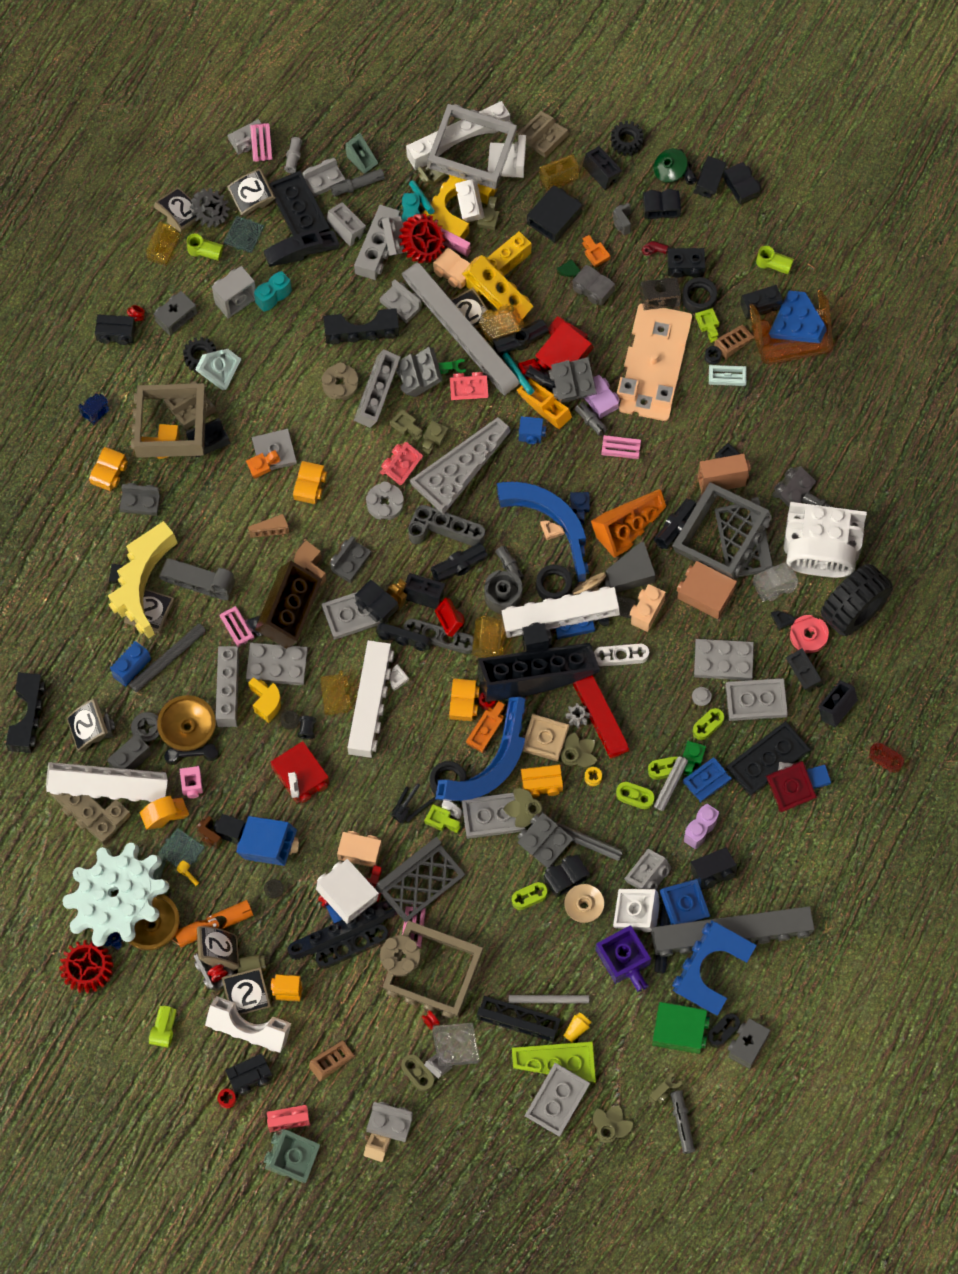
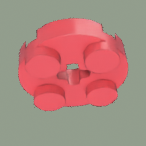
M804 615L797 618L793 623L790 631V640L798 650L803 648L805 653H815L823 649L827 644L829 630L822 619H817L812 615ZM807 630H809L810 633H814L812 635V638H808L805 636Z

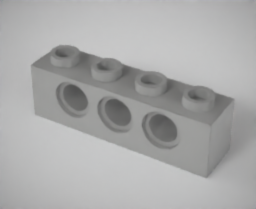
M379 205L354 264L355 274L376 280L378 274L381 275L384 267L383 261L389 256L382 219L400 216L399 210Z
M384 349L377 356L354 421L369 428L377 422L400 356Z
M218 646L216 722L218 727H237L239 651L237 646Z

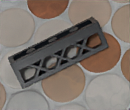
M487 996L483 997L481 1007H479L477 1012V1020L553 1043L561 1021L560 1018ZM486 1003L495 1004L498 1011L494 1012L485 1009ZM511 1009L515 1011L517 1017L507 1016L502 1012ZM531 1015L535 1018L536 1023L524 1021L522 1018ZM547 1020L555 1022L554 1029L544 1027L541 1024Z

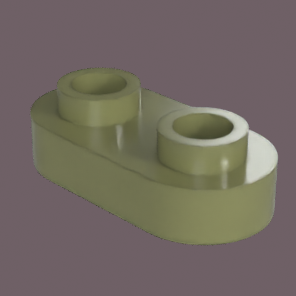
M407 1055L403 1058L401 1062L402 1071L412 1084L421 1092L431 1090L434 1086V1077L419 1057ZM411 1063L415 1064V1068L409 1069L408 1065ZM422 1079L428 1080V1083L426 1085H422L420 1081Z

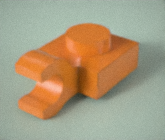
M590 235L583 238L584 242L582 244L587 249L585 255L595 268L610 260V255L601 242L595 244Z
M276 450L268 453L266 457L261 453L246 460V463L253 478L256 479L270 472L269 466L279 463L281 459Z

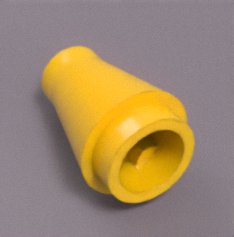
M579 1012L577 1015H574L563 1036L573 1043L575 1039L590 1028L589 1025L592 1022Z

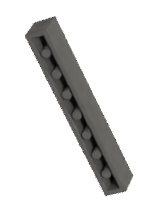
M810 906L711 919L750 942L758 941L759 944L769 943L772 939L786 941L794 936H797L798 939L807 938L814 931ZM711 920L653 927L651 935L655 955L668 957L675 952H680V954L692 953L695 942L697 940L700 941L703 936L702 930L707 922L710 923Z

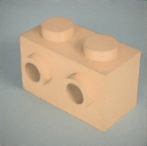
M648 584L645 590L642 589L638 596L640 600L638 605H633L630 611L632 616L631 625L648 632L665 601L666 592Z
M354 831L343 832L337 852L338 860L345 861L348 859L351 863L359 865L377 866L382 848L381 840L372 835L367 837L360 836L359 833Z

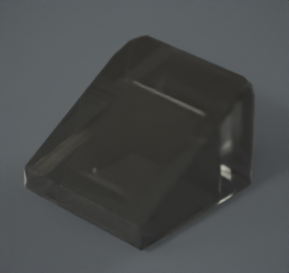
M619 594L617 602L620 615L618 616L631 619L630 611L633 605H636L637 599Z

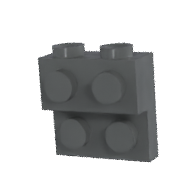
M428 347L416 355L409 354L398 362L396 372L402 379L401 390L406 395L417 397L443 381L435 351L432 347Z
M589 357L551 365L552 370H549L551 381H555L556 386L553 388V394L555 399L558 398L561 403L597 394Z
M537 813L530 821L532 826L528 830L524 828L518 835L520 840L517 843L548 868L552 866L574 839L544 813L539 815Z

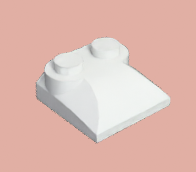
M619 889L613 927L624 929L631 925L633 929L651 932L653 927L657 925L660 906L658 892L655 889Z

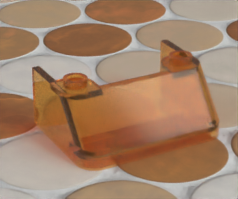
M821 290L818 291L819 308H815L827 328L821 343L771 338L769 335L771 325L768 321L760 319L759 312L753 304H750L752 331L759 356L765 364L770 365L825 354L832 349L833 338L829 300Z

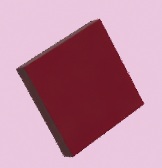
M803 761L766 775L780 812L817 798Z

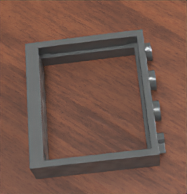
M710 482L672 546L676 553L694 562L698 561L735 580L739 573H742L745 561L751 558L755 544H759L761 541L762 532L765 528L769 527V522L772 519L768 509ZM717 495L759 515L729 567L687 547Z

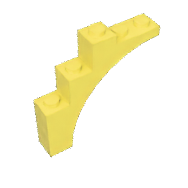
M164 521L126 546L129 552L127 557L131 562L117 570L120 577L118 582L121 587L108 595L111 602L108 605L114 614L118 612L122 618L127 616L131 622L134 620L136 623L135 627L139 633H144L148 639L155 634L144 613L143 598L145 586L157 562L166 552L178 544L174 533Z

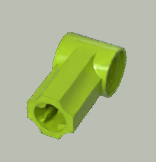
M194 233L188 236L187 251L191 256L201 255L217 261L221 258L224 245L203 239L199 234Z
M762 246L756 258V263L760 268H772L787 275L794 261L793 258L774 252L770 246Z
M169 1006L159 1007L155 1026L152 1027L150 1032L149 1044L166 1048L170 1047L173 1038L172 1029L177 1013L176 1009Z

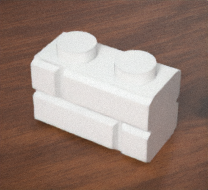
M471 179L456 183L462 219L466 222H472L485 218L477 182Z

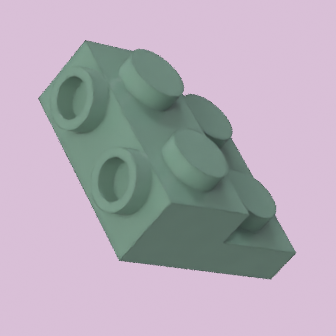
M285 1129L275 1132L271 1139V1143L274 1144L272 1151H268L264 1158V1163H266L265 1169L281 1176L290 1177L301 1183H306L320 1144Z

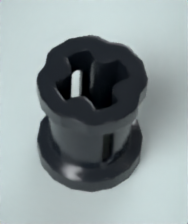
M300 716V732H298L297 736L305 740L315 738L313 730L316 718L313 716Z

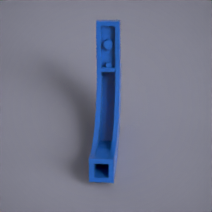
M521 482L497 483L500 508L509 506L532 508L546 514L563 528L571 547L578 582L586 581V574L589 573L587 562H583V557L585 556L583 546L586 545V536L574 511L554 493L536 485Z
M509 698L502 741L496 756L487 768L475 777L464 781L438 780L436 800L463 801L474 799L491 792L504 782L515 768L524 747L525 738L519 737V733L522 730L521 721L525 711V698Z

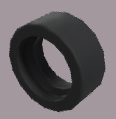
M702 277L689 280L682 292L683 305L691 313L714 308L717 301L716 286L710 280ZM695 288H702L707 290L711 297L708 302L698 304L690 300L689 293Z
M552 564L545 566L537 575V593L543 600L549 598L559 599L564 595H569L572 589L571 574L560 565ZM553 574L563 577L565 580L564 589L557 593L546 591L543 587L545 577Z
M444 761L438 763L430 773V787L435 795L438 786L437 777L443 771H454L458 774L460 781L467 780L464 769L458 763Z

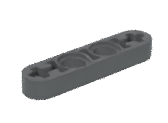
M409 619L404 624V629L410 631L409 628L412 625H415L416 630H413V632L420 634L421 627H423L422 635L426 636V631L434 630L436 635L430 638L432 645L463 654H471L476 648V641L471 635L456 632L453 635L454 641L446 643L443 639L447 634L443 627L416 619ZM457 638H460V642L458 643L459 646H456L458 641ZM470 641V645L465 648L463 643Z

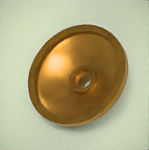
M190 695L179 696L166 703L161 709L157 720V728L161 739L169 747L179 751H192L204 746L213 736L216 726L215 715L210 705L203 699ZM191 726V729L185 730V727Z
M163 894L155 896L152 900V906L159 910L158 919L154 922L142 919L135 924V938L128 942L135 948L141 950L159 949L168 944L176 935L180 924L179 912L174 902ZM152 923L156 924L154 928H149Z

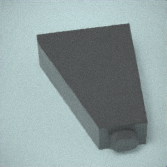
M640 542L606 570V577L603 580L605 587H614L615 593L655 582V573L644 542Z

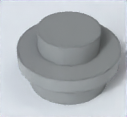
M704 687L696 688L692 693V700L698 706H706L711 701V692Z

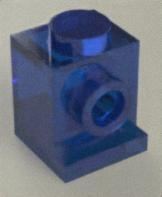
M97 393L93 397H89L84 405L80 404L78 406L80 414L93 425L109 411L108 400L102 394L98 395Z

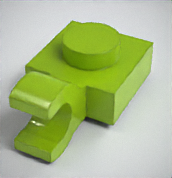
M713 308L695 313V318L701 332L707 331L710 342H715L718 339L716 327H719V322Z
M434 804L424 820L425 824L440 831L447 827L449 830L458 833L461 828L460 822L450 818L451 812Z

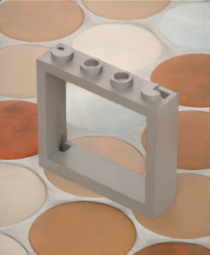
M448 104L427 159V168L464 180L473 179L477 184L496 189L516 135L517 125L510 121L499 120L492 115L480 114L476 110H467L456 104ZM450 116L508 134L494 174L436 156Z

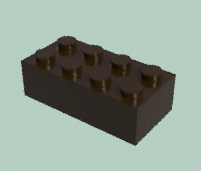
M289 561L281 566L255 630L286 649L297 643L322 579L293 561Z

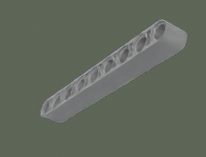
M416 262L402 273L407 284L503 395L508 394L520 384L515 374L419 263Z

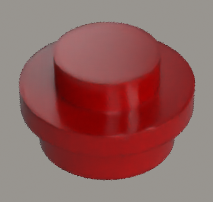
M132 305L127 310L129 317H134L135 321H142L145 317V310L138 305Z

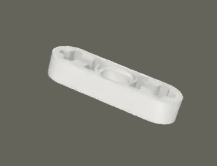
M644 644L606 646L597 648L594 654L599 666L639 664L647 661L649 649ZM629 650H632V658H630ZM638 650H641L642 653H644L643 657H639V655L637 654ZM624 651L627 656L625 659H618L616 653ZM610 652H613V660H610ZM600 653L606 656L604 660H601L599 657Z

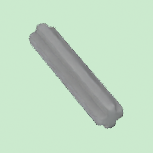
M681 756L677 758L654 804L656 809L660 811L665 809L688 762L686 758Z

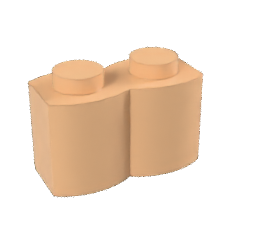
M447 248L433 262L435 274L448 279V283L454 288L462 289L466 285V278L462 273L470 263L453 250Z

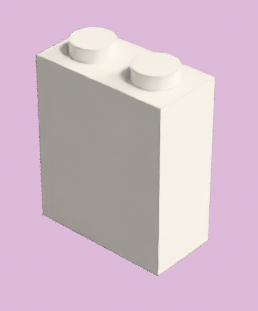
M348 859L335 864L330 873H324L317 880L316 890L347 924L378 899L379 893Z

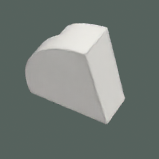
M398 664L392 669L390 675V684L393 691L409 681V677Z
M295 772L288 773L292 798L299 797L297 775Z
M443 801L442 808L451 812V816L460 819L462 815L461 809L450 801Z

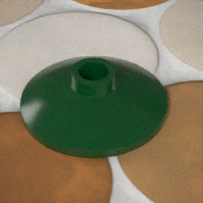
M675 148L667 149L656 158L653 167L654 174L662 182H675L685 174L688 160L681 150Z

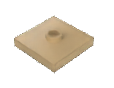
M532 714L522 751L558 762L569 730V724Z

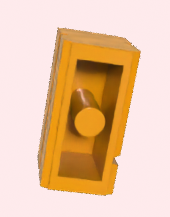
M560 765L521 769L523 789L529 791L533 798L539 797L540 794L548 793V796H556L559 792H563Z

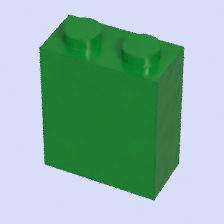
M659 1002L652 1046L700 1054L701 1048L705 1049L707 1036H703L704 1029H708L710 1017H706L707 1010Z

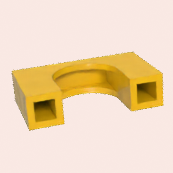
M449 175L448 181L442 184L438 196L435 195L431 201L435 212L430 215L425 209L423 214L433 216V220H438L437 225H443V229L465 240L469 234V223L449 213L446 205L450 199L458 196L455 184L467 180ZM478 184L481 202L488 205L489 197H494L497 188L492 189Z

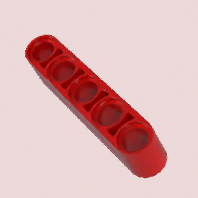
M593 675L574 682L573 686L583 706H586V712L590 713V720L610 759L629 752L627 742Z

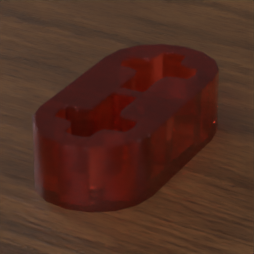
M875 743L871 746L869 757L872 761L893 773H897L902 769L904 759L900 754L881 743ZM878 749H880L881 754L875 756V751H878ZM898 760V765H891L892 761Z

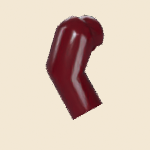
M651 241L642 247V253L645 256H650L656 252L667 254L669 246Z

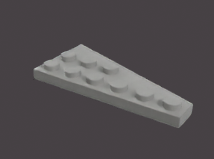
M497 417L410 480L411 485L444 515L510 433L509 426Z

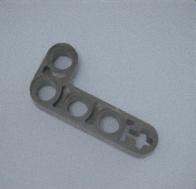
M421 505L416 509L408 527L409 540L413 544L424 542L428 531L471 546L478 543L483 545L485 542V529L480 524L446 512L443 515L438 509L426 505ZM421 515H427V516H428V517L425 518V519L420 518ZM439 521L446 522L444 525L437 524ZM461 527L463 530L456 531L455 528ZM414 531L421 532L419 535L413 534Z
M166 559L159 576L160 579L167 583L221 600L229 599L235 584L234 575L229 570L218 568L217 572L214 573L173 559Z

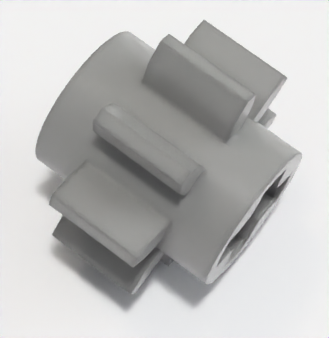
M578 703L573 708L569 706L568 711L570 713L566 714V719H570L569 726L575 725L579 729L580 725H587L585 718H590V713H585L586 706L581 707Z

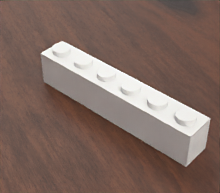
M603 587L593 592L584 591L574 596L570 594L564 595L559 599L549 598L540 603L529 602L524 604V606H510L505 610H501L507 638L522 635V627L536 622L540 624L545 623L546 629H554L620 615L614 587Z
M369 640L367 642L348 743L349 755L372 758V752H376L378 740H375L376 733H380L381 722H378L379 715L383 716L384 712L382 698H386L388 689L385 686V682L390 679L391 669L388 666L389 662H393L394 651H391V644Z
M49 762L46 790L55 795L69 793L72 796L89 795L93 798L103 796L114 800L126 798L131 801L148 800L153 802L165 797L168 780L164 772Z

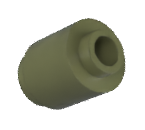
M257 954L240 958L239 967L237 968L238 973L260 967L262 972L267 971L264 955L258 956Z

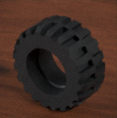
M865 564L851 573L830 594L821 608V616L839 635H851L854 631L865 625L881 609L882 605L886 603L893 591L892 582L874 565Z

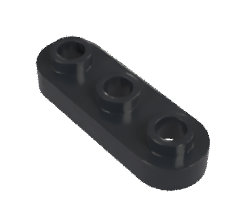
M379 623L376 629L380 639H390L402 646L410 645L418 651L424 652L429 650L432 644V640L427 636L385 623Z

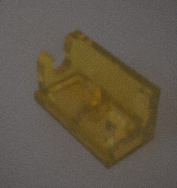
M159 221L146 250L149 261L167 266L180 236L179 233L175 232L176 229Z

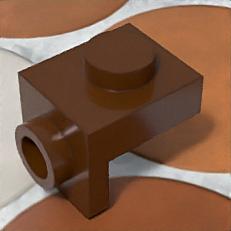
M208 816L200 821L197 826V832L205 845L210 848L214 846L218 849L222 844V840L219 835L210 830V827L213 825V819Z

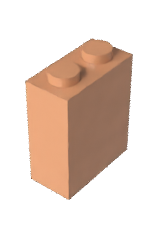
M744 454L701 461L698 471L701 494L704 493L710 482L725 490L745 487L746 481L749 479L748 471L751 470L749 460L745 459Z
M696 561L694 566H689L685 574L687 576L685 581L679 583L676 590L678 591L677 599L718 619L735 591L737 581Z

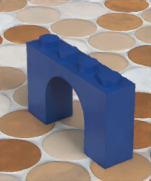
M711 920L710 923L707 922L705 924L701 940L695 942L691 958L685 960L682 966L684 970L681 976L678 975L675 978L672 986L675 993L718 1016L727 998L703 983L700 977V966L703 959L714 951H725L747 963L756 945Z

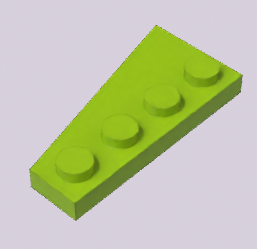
M593 1042L512 1048L513 1069L548 1075L554 1063H557L585 1081L596 1083Z

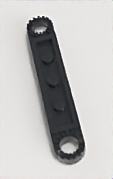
M387 900L382 901L364 910L348 924L341 920L292 942L288 946L287 951L293 960L303 959L308 954L312 955L384 922L383 920L394 917V915H397V912L394 908L385 911L391 905Z

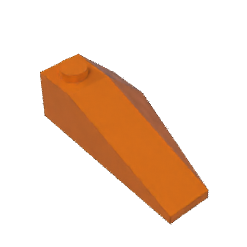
M658 489L609 510L591 521L596 538L613 557H617L629 550L633 545L632 542L644 533L645 527L650 522H653L665 509L666 503L662 491Z

